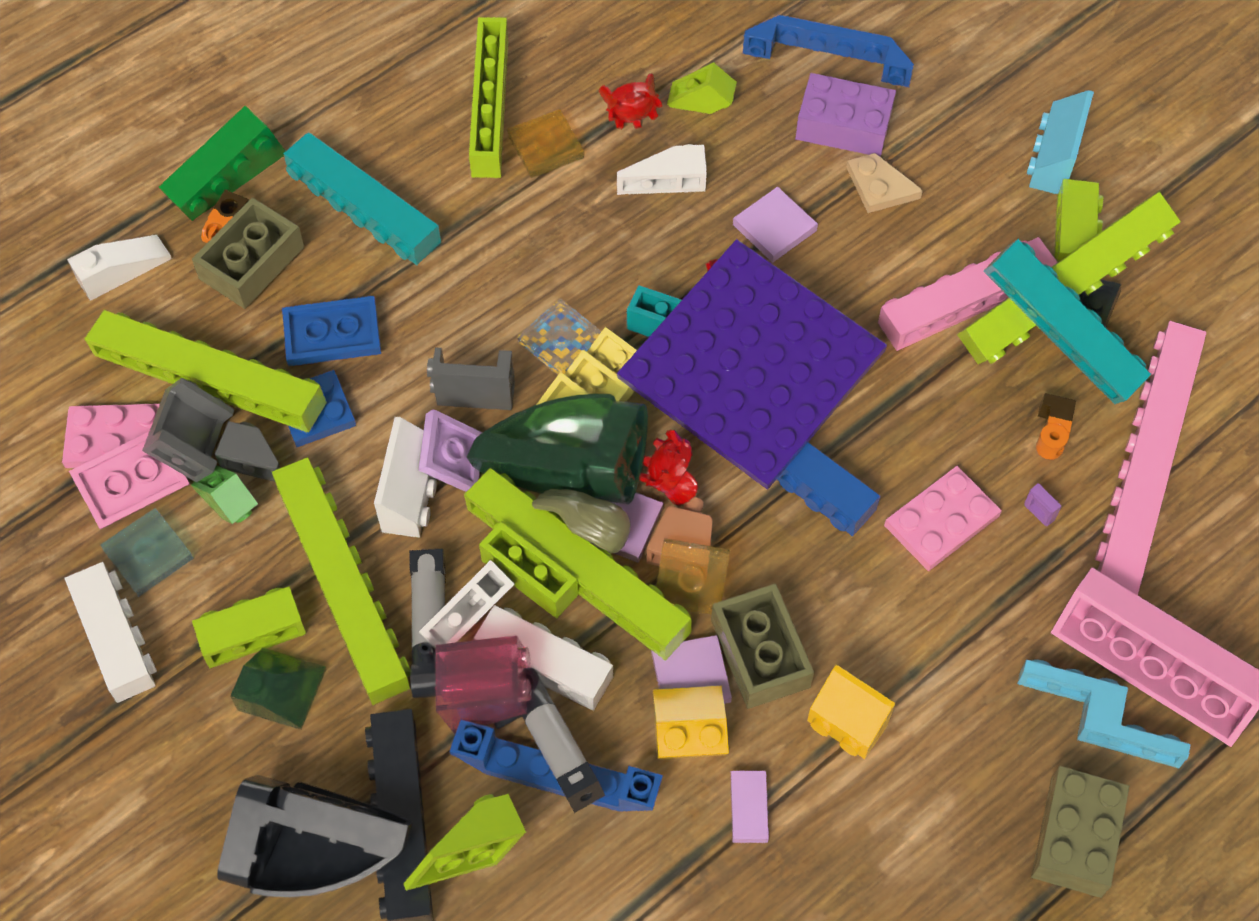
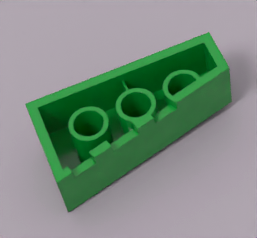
M244 106L170 175L159 188L193 221L216 205L224 190L234 192L284 157L283 153L286 150L268 126L248 107Z

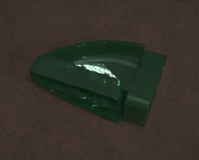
M585 394L550 400L517 412L481 433L473 441L467 459L473 468L483 474L491 468L499 475L504 473L509 476L515 483V486L540 494L551 489H568L586 493L597 499L629 505L634 499L639 484V476L642 473L647 442L648 410L645 404L616 401L615 397L611 394Z

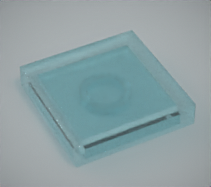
M156 508L100 545L138 597L194 559L191 552Z

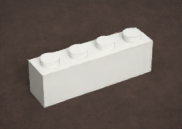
M101 562L66 577L65 581L108 690L115 701L119 703L155 687L156 685L151 674L156 673L157 670L149 653L143 655L140 646L144 645L145 641L139 627H132L128 618L133 617L134 614L126 598L120 599L117 591L123 589L115 570L109 572L104 563Z
M494 605L474 637L477 652L512 670L521 666L533 668L538 673L544 686L592 711L595 710L613 678V665L610 664L609 659L597 652L590 654L581 649L580 645L574 640L567 637L561 639L551 634V631L546 626L537 622L531 624L523 620L519 613L510 608H504L503 610Z

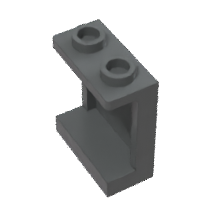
M435 347L434 358L428 359L427 377H431L430 393H435L437 406L512 410L515 389L512 351L499 350L497 367L444 363L442 348Z
M181 378L165 389L142 451L193 481L198 482L214 472L217 461L211 458L222 425L225 420L233 415L234 409L226 405L221 399L213 397L198 388L195 383Z

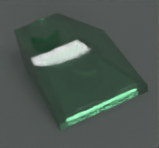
M262 648L243 665L230 697L240 712L301 730L325 674L326 666Z

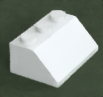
M401 417L394 418L374 505L382 533L420 538L422 527H427L429 523L430 507H427L429 497L434 498L437 480L419 471L424 430Z

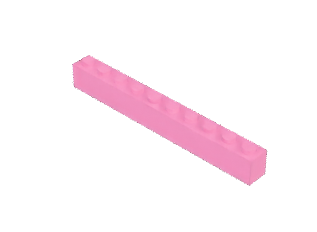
M1169 321L1165 332H1158L1153 349L1158 350L1157 357H1151L1147 368L1151 373L1150 382H1144L1139 399L1144 400L1143 408H1137L1132 425L1137 426L1135 434H1130L1125 451L1130 453L1128 461H1122L1118 473V478L1123 479L1121 488L1115 487L1110 505L1115 506L1113 515L1108 514L1103 527V533L1108 534L1106 543L1100 542L1095 556V560L1100 562L1098 568L1100 573L1138 595L1206 336L1205 331Z

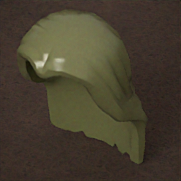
M551 489L544 491L532 502L534 509L554 511L559 514L573 534L608 551V553L620 551L625 546L629 537L630 518L622 507L610 501L597 499L586 493L574 490Z

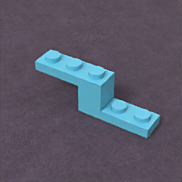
M1026 659L1019 673L1017 684L1084 702L1077 740L1180 768L1189 757L1191 744L1181 742L1176 736L1167 734L1159 736L1146 732L1140 726L1121 725L1128 687L1121 686L1118 682L1109 678L1096 679L1085 676L1083 672L1076 669L1063 670L1052 667L1050 663L1043 660L1030 661Z

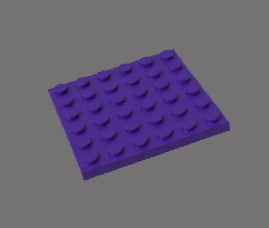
M736 239L617 372V378L768 490L886 351L887 344Z

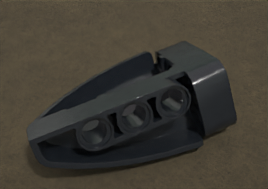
M256 775L244 779L237 790L218 866L217 878L220 881L248 888L252 894L270 897L313 896L333 891L365 878L401 855L408 845L413 822L374 805L304 782H297L294 787H291L290 783Z

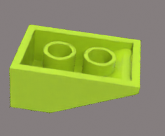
M489 794L476 800L473 808L427 854L403 885L406 891L497 865L526 832L509 794L498 797Z

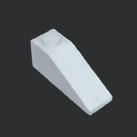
M687 144L684 146H673L618 171L617 195L705 191L706 162L704 145Z
M152 235L95 245L67 260L77 281L91 301L172 258L159 237Z
M490 560L419 633L443 656L514 583Z

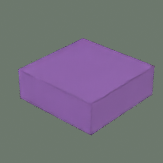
M1039 483L1030 489L1024 506L1046 526L1055 521L1061 509V505Z

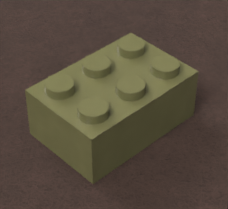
M252 197L192 258V262L199 280L246 309L304 248L299 226Z
M776 583L712 605L711 622L747 709L811 688L814 671Z
M1059 766L1050 781L1031 878L1102 898L1112 884L1130 786Z

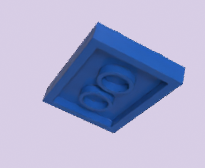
M374 296L282 308L288 366L381 354Z

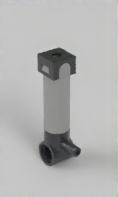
M443 548L409 550L412 599V697L448 696L446 653L442 656L419 633L445 606L446 562Z
M529 666L515 668L506 679L507 690L515 705L492 717V721L495 727L500 729L520 717L523 718L572 810L576 813L604 797L603 789L538 673ZM532 686L528 691L521 692L524 688Z

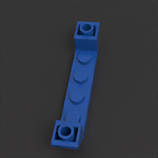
M778 15L746 30L744 34L743 54L770 59L776 42L788 46L884 64L881 82L905 87L910 85L914 64L895 41L888 36Z
M460 720L450 748L451 755L484 774L565 796L540 750L498 739L495 737L494 728ZM589 764L605 794L604 797L592 804L619 812L651 811L654 809L663 775L628 766L627 773L624 774Z

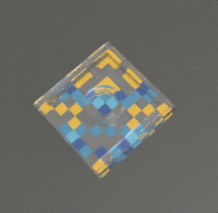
M560 298L519 334L517 338L518 343L559 375L560 372L566 373L582 350L588 351L602 331Z

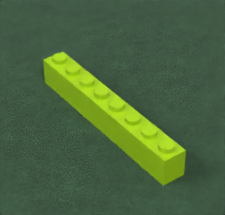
M1158 192L1051 268L1057 273V279L1065 287L1073 289L1078 295L1083 291L1088 295L1103 285L1100 279L1109 274L1112 278L1127 268L1124 263L1131 257L1136 261L1150 251L1148 245L1156 240L1160 244L1174 234L1172 228L1181 221L1162 194ZM1008 297L959 332L957 336L977 364L987 360L992 364L1006 354L1003 349L1009 344L1013 343L1016 347L1028 339L1030 334L1027 331L1037 325Z
M104 310L85 337V341L96 357L171 384L183 378L195 383L198 388L213 397L221 399L224 403L307 433L310 432L327 403L321 386L312 379L305 378L303 380L292 376L286 370L268 368L255 359L246 360L229 350L220 351L211 348L203 341L196 340L194 342L184 338L175 331L166 332L160 330L149 322H137L120 312L115 314Z
M307 457L272 471L277 489L372 706L409 690L410 686L407 677L411 676V670L405 656L398 658L395 652V648L399 647L393 629L386 630L382 623V620L387 617L380 601H372L369 593L374 591L367 572L364 574L359 572L357 565L362 564L356 547L354 545L348 547L345 538L350 537L343 519L336 521L333 512L338 509L331 492L327 494L323 492L321 486L325 485L326 482L319 466L313 468Z
M490 468L464 494L467 510L492 529L502 521L577 578L578 595L665 661L690 635L691 618L684 607L679 604L673 605L656 586L652 584L646 585L639 579L637 573L627 565L622 567L615 562L613 556L608 551L600 547L597 548L589 541L573 534L559 514L554 511L534 509L532 502L536 497L528 491L523 493L515 487L513 480L506 474L501 473L499 475Z

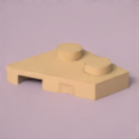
M874 153L847 161L846 168L868 213L921 199V188Z

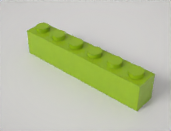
M478 17L469 146L471 178H501L508 58L507 18Z

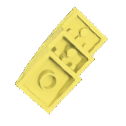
M605 327L588 351L582 350L566 373H559L523 423L533 431H537L548 426L580 419L610 421L635 392L617 378V372L637 350ZM593 424L573 425L555 429L539 436L572 460L605 426Z

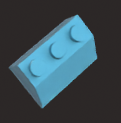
M1087 90L1054 101L1050 113H1043L1039 129L1044 130L1043 135H1037L1033 152H1037L1038 155L1037 158L1031 157L1026 173L1032 175L1029 187L1058 194L1062 180L1070 179L1085 128L1093 91Z

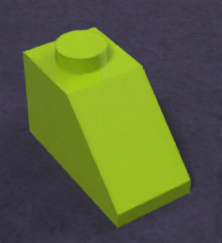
M713 62L672 82L667 105L671 108L712 114L732 105L737 82Z

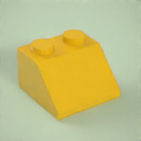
M835 665L811 706L807 721L811 723V727L820 735H829L840 742L841 748L850 755L857 756L858 754L865 759L887 728L896 703L838 665Z
M722 686L653 690L657 759L729 754Z

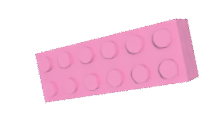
M1094 568L1090 569L1077 587L1051 631V634L1232 747L1259 710L1258 669Z

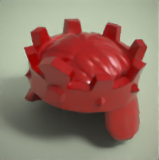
M652 73L648 74L645 83H628L615 89L613 92L605 85L599 88V94L608 106L606 111L609 112V122L614 120L616 128L623 129L624 123H632L634 128L638 129L642 127L641 120L648 116L651 120H655L658 117L656 109L663 106L658 98L659 95L655 92V80Z
M667 430L665 434L668 438L663 441L656 438L653 441V445L657 448L651 457L644 456L641 464L647 467V474L641 473L639 480L645 482V486L658 489L662 493L664 492L672 504L681 505L690 502L696 496L698 490V482L686 470L693 456L690 442L682 439L675 430Z

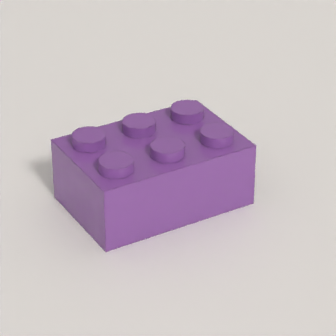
M810 73L798 116L795 139L868 155L875 153L881 157L896 90Z

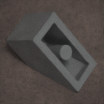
M228 421L215 453L220 467L232 472L274 481L272 471L280 469V466L260 429L248 422H240L239 424Z

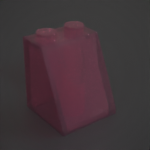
M517 635L436 645V712L454 734H456L461 719L486 726L527 713L526 701L531 700L530 681L526 680V668H530L531 664L528 647L523 646Z

